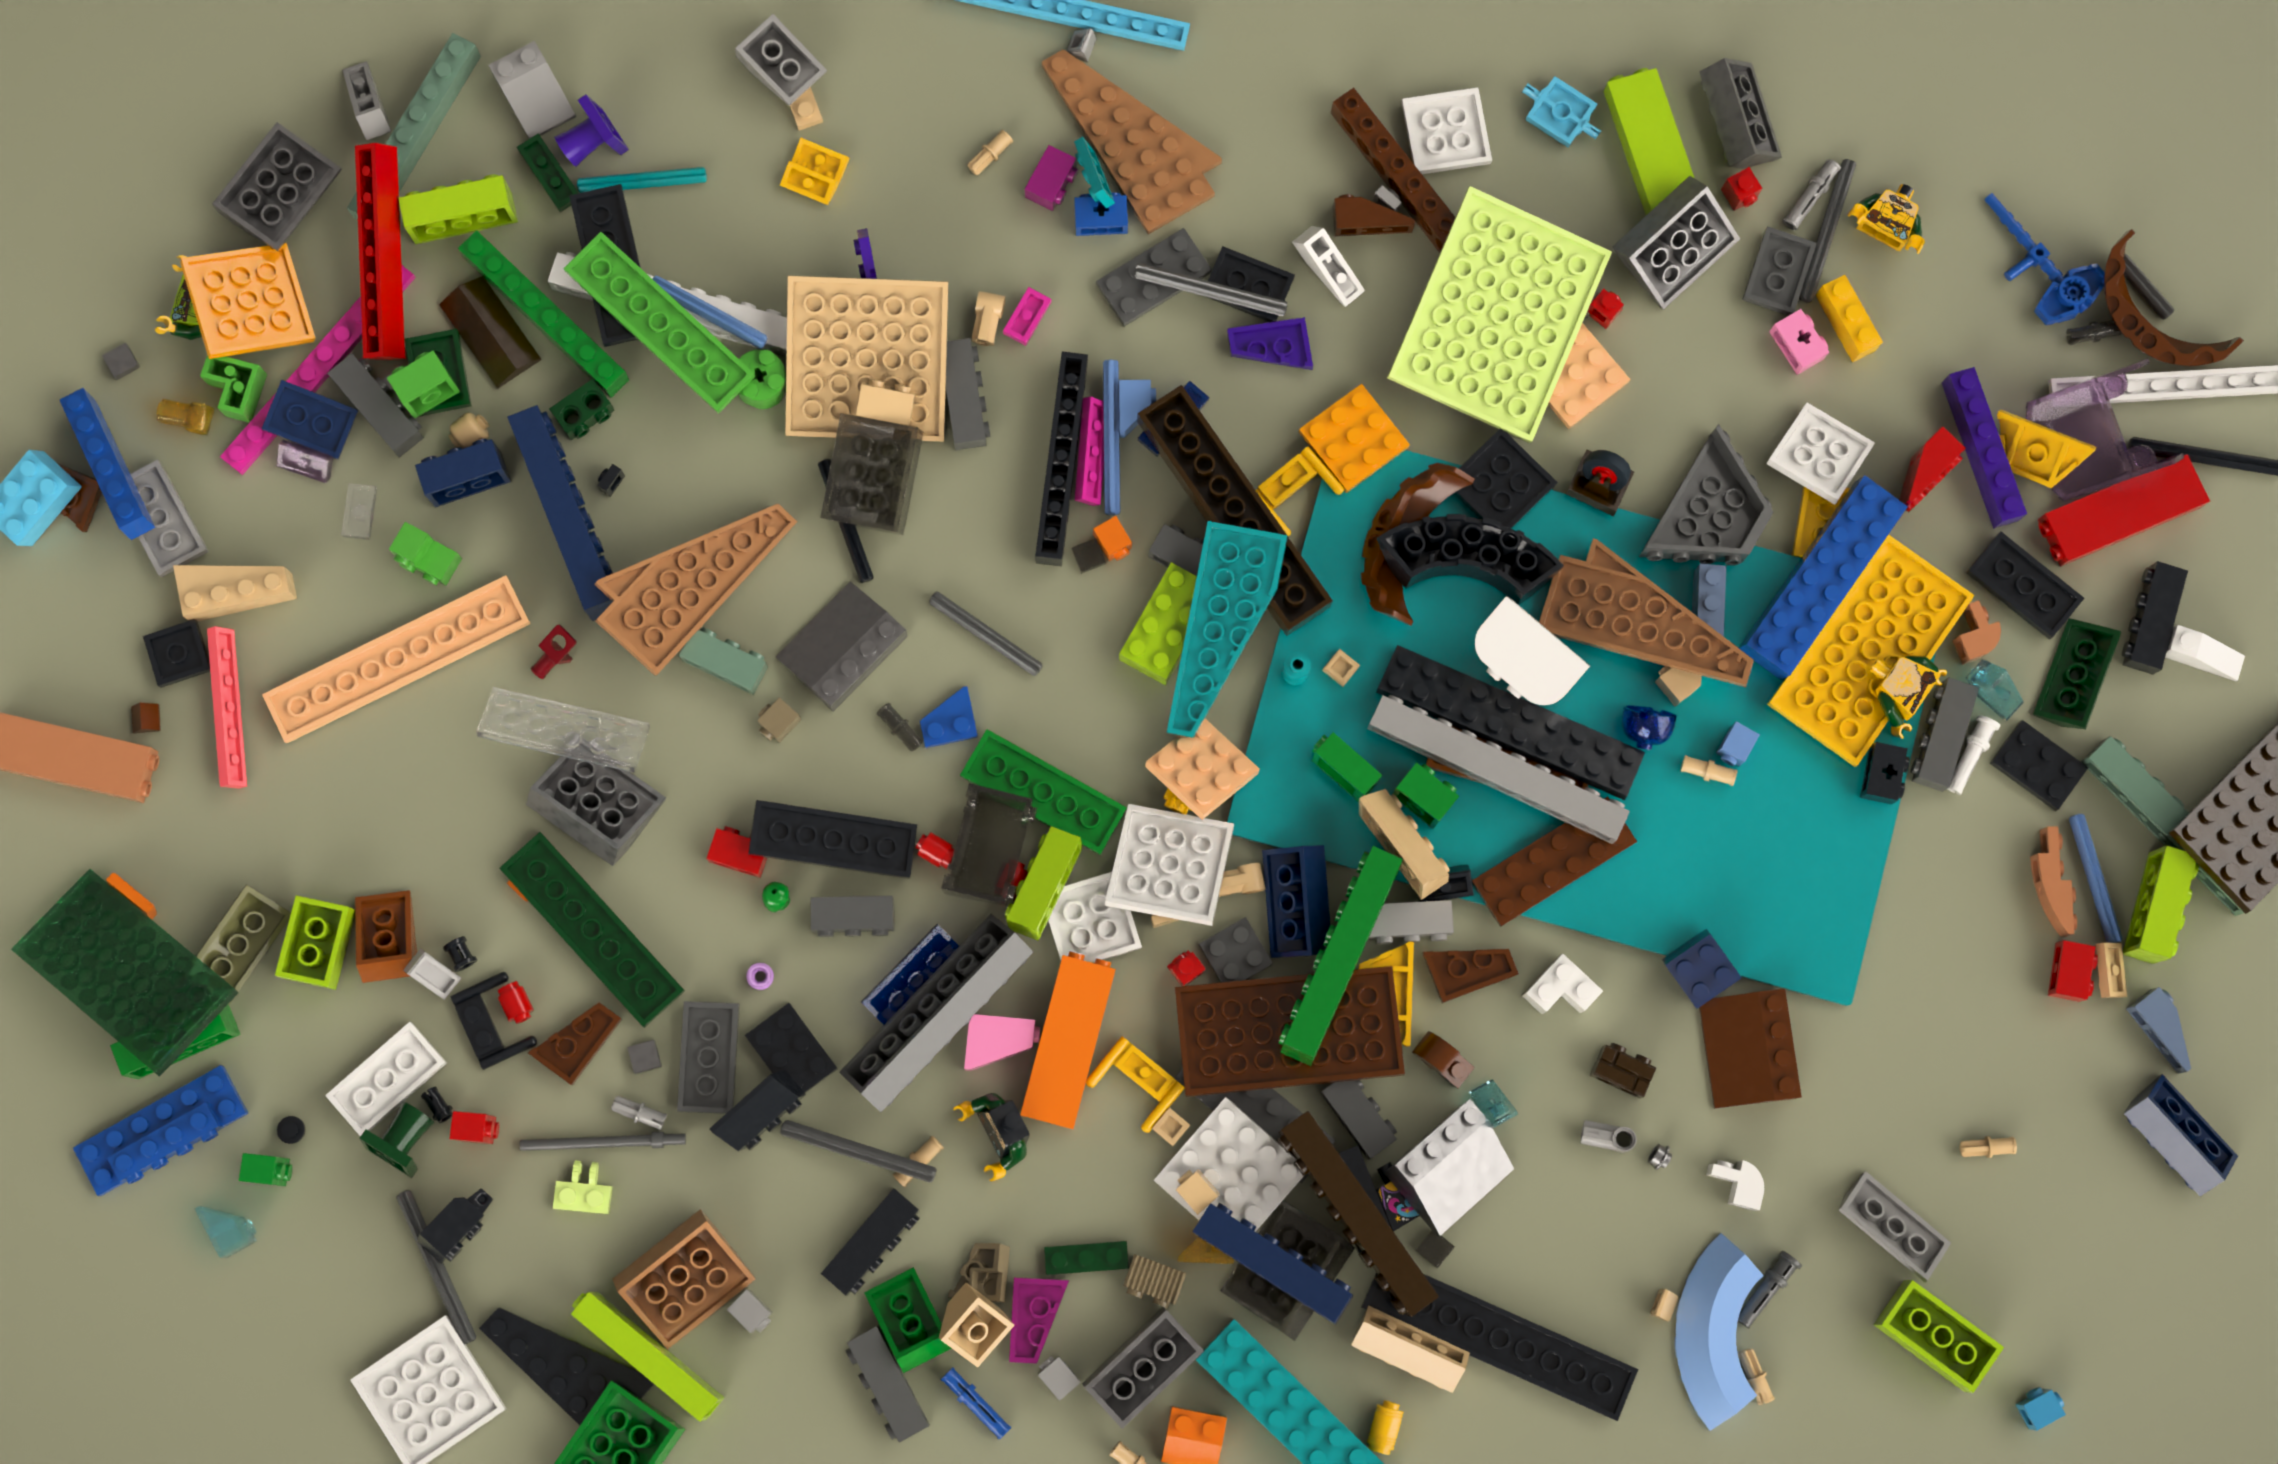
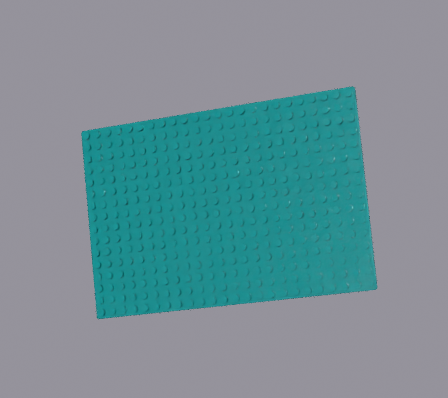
M1405 450L1348 493L1343 491L1342 494L1337 495L1323 479L1321 480L1301 556L1333 602L1329 609L1287 637L1280 628L1245 754L1260 770L1258 775L1234 794L1227 819L1228 823H1234L1233 836L1276 848L1324 845L1325 861L1355 870L1358 869L1364 851L1370 853L1372 846L1384 850L1359 816V803L1312 762L1314 756L1312 750L1323 735L1329 737L1334 732L1382 774L1378 784L1369 794L1386 789L1391 796L1416 762L1419 765L1426 764V756L1367 729L1383 696L1376 693L1397 645L1512 694L1506 689L1509 684L1501 678L1500 681H1497L1486 672L1489 667L1481 661L1475 648L1477 631L1506 597L1503 592L1483 581L1456 575L1433 577L1418 582L1407 589L1403 587L1405 605L1413 620L1412 626L1375 611L1369 604L1371 601L1366 586L1362 584L1361 573L1364 572L1365 558L1362 557L1364 542L1368 531L1372 527V521L1385 500L1393 498L1401 489L1399 485L1408 477L1414 478L1428 470V466L1431 464L1441 463L1457 467L1458 469L1462 465ZM1551 490L1512 528L1515 531L1520 530L1524 532V535L1535 543H1541L1558 560L1560 555L1586 561L1593 538L1597 539L1692 612L1694 570L1701 563L1697 560L1678 563L1674 562L1673 559L1650 561L1646 557H1639L1660 519L1620 508L1617 509L1613 517L1565 493ZM1454 493L1441 502L1429 515L1430 518L1446 516L1447 514H1463L1466 517L1480 519ZM1754 546L1748 557L1739 565L1730 566L1726 565L1725 562L1710 564L1726 566L1724 637L1739 648L1801 558ZM1553 578L1538 592L1519 605L1538 622ZM1557 637L1587 662L1590 667L1562 699L1550 705L1538 706L1645 752L1625 800L1588 785V788L1600 793L1599 797L1604 799L1608 796L1609 799L1617 800L1625 805L1624 809L1630 811L1625 823L1637 842L1522 913L1521 916L1664 956L1669 955L1707 928L1741 977L1840 1005H1851L1901 801L1899 798L1897 802L1891 805L1860 798L1868 751L1858 766L1854 767L1768 706L1767 703L1783 680L1775 677L1755 661L1746 687L1702 676L1701 686L1675 707L1655 683L1660 677L1658 672L1665 666ZM1339 649L1360 665L1344 687L1322 671ZM1293 652L1304 653L1311 661V669L1307 680L1297 686L1288 684L1282 676L1285 659ZM1935 654L1933 655V657H1932L1931 660H1930V661L1933 662V663H1934ZM1293 666L1295 669H1301L1298 666ZM1924 701L1908 721L1904 719V723L1910 724L1912 730L1909 732L1902 728L1901 734L1904 736L1903 739L1892 735L1891 724L1888 721L1873 743L1880 742L1908 748L1906 756L1911 759ZM1737 721L1760 735L1746 761L1741 766H1730L1720 759L1721 756L1716 754L1731 725ZM1687 755L1688 757L1707 762L1713 760L1715 761L1714 764L1737 769L1734 785L1731 786L1730 784L1711 779L1708 782L1703 780L1704 777L1681 772L1684 756ZM1887 769L1882 771V773L1886 774V779L1891 777V775L1887 774ZM1433 770L1436 773L1434 776L1442 783L1445 780L1457 789L1456 794L1459 795L1458 799L1436 827L1432 829L1405 806L1402 805V808H1400L1406 817L1410 815L1418 826L1416 831L1422 838L1424 836L1427 837L1434 848L1432 852L1436 858H1442L1448 867L1469 865L1472 880L1565 823L1485 784ZM1903 772L1902 783H1905L1907 772ZM1399 870L1395 881L1409 884ZM1474 886V896L1460 898L1486 906Z

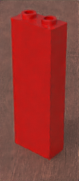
M2188 454L2047 512L2038 519V528L2041 535L2047 538L2052 558L2058 561L2061 567L2200 509L2211 501Z

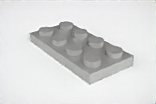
M157 459L131 473L132 479L155 526L154 529L140 535L138 538L158 575L164 577L174 571L173 565H186L208 553L207 546L161 462Z

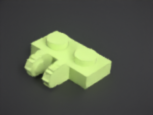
M575 1160L572 1182L556 1181L553 1209L609 1214L612 1186L597 1185L599 1164L597 1162H592L589 1168V1184L580 1183L582 1163Z

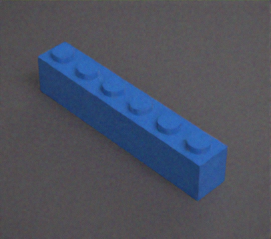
M84 388L60 399L59 401L118 528L131 540L154 529V523L96 400Z

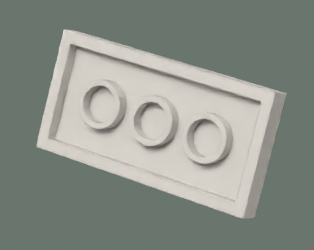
M409 1022L325 1096L361 1136L365 1129L368 1131L372 1130L396 1109L402 1101H405L445 1066L447 1062L416 1026Z

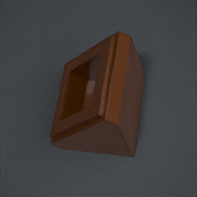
M140 702L131 707L133 734L161 731L159 704Z

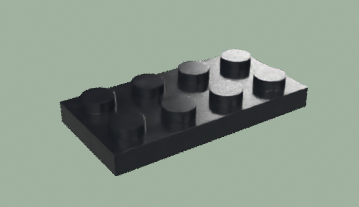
M1999 532L1966 572L2049 640L2055 636L2085 599L2003 532Z

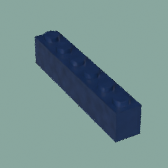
M1211 1203L1209 1204L1192 1231L1195 1235L1331 1323L1337 1324L1353 1298V1294L1349 1292L1351 1289L1349 1285L1338 1278L1335 1282L1326 1278L1327 1271L1314 1263L1309 1267L1302 1262L1303 1256L1291 1248L1287 1252L1278 1247L1280 1241L1268 1233H1265L1264 1237L1254 1231L1256 1226L1248 1220L1242 1218L1239 1222L1231 1217L1233 1211L1223 1204L1219 1203L1217 1207Z

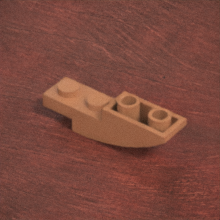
M2048 826L2040 830L2041 853L2030 857L2032 876L2039 901L2047 918L2060 937H2067L2073 935L2074 930L2077 929V916L2073 914L2076 890L2072 887V880H2061L2064 874V864L2060 860L2063 838L2059 834L2057 826Z

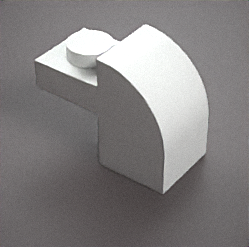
M1718 1160L1717 1164L1708 1165L1707 1176L1732 1182L1728 1204L1752 1211L1760 1210L1764 1195V1181L1754 1165L1744 1160L1737 1161L1736 1169H1733L1734 1164Z

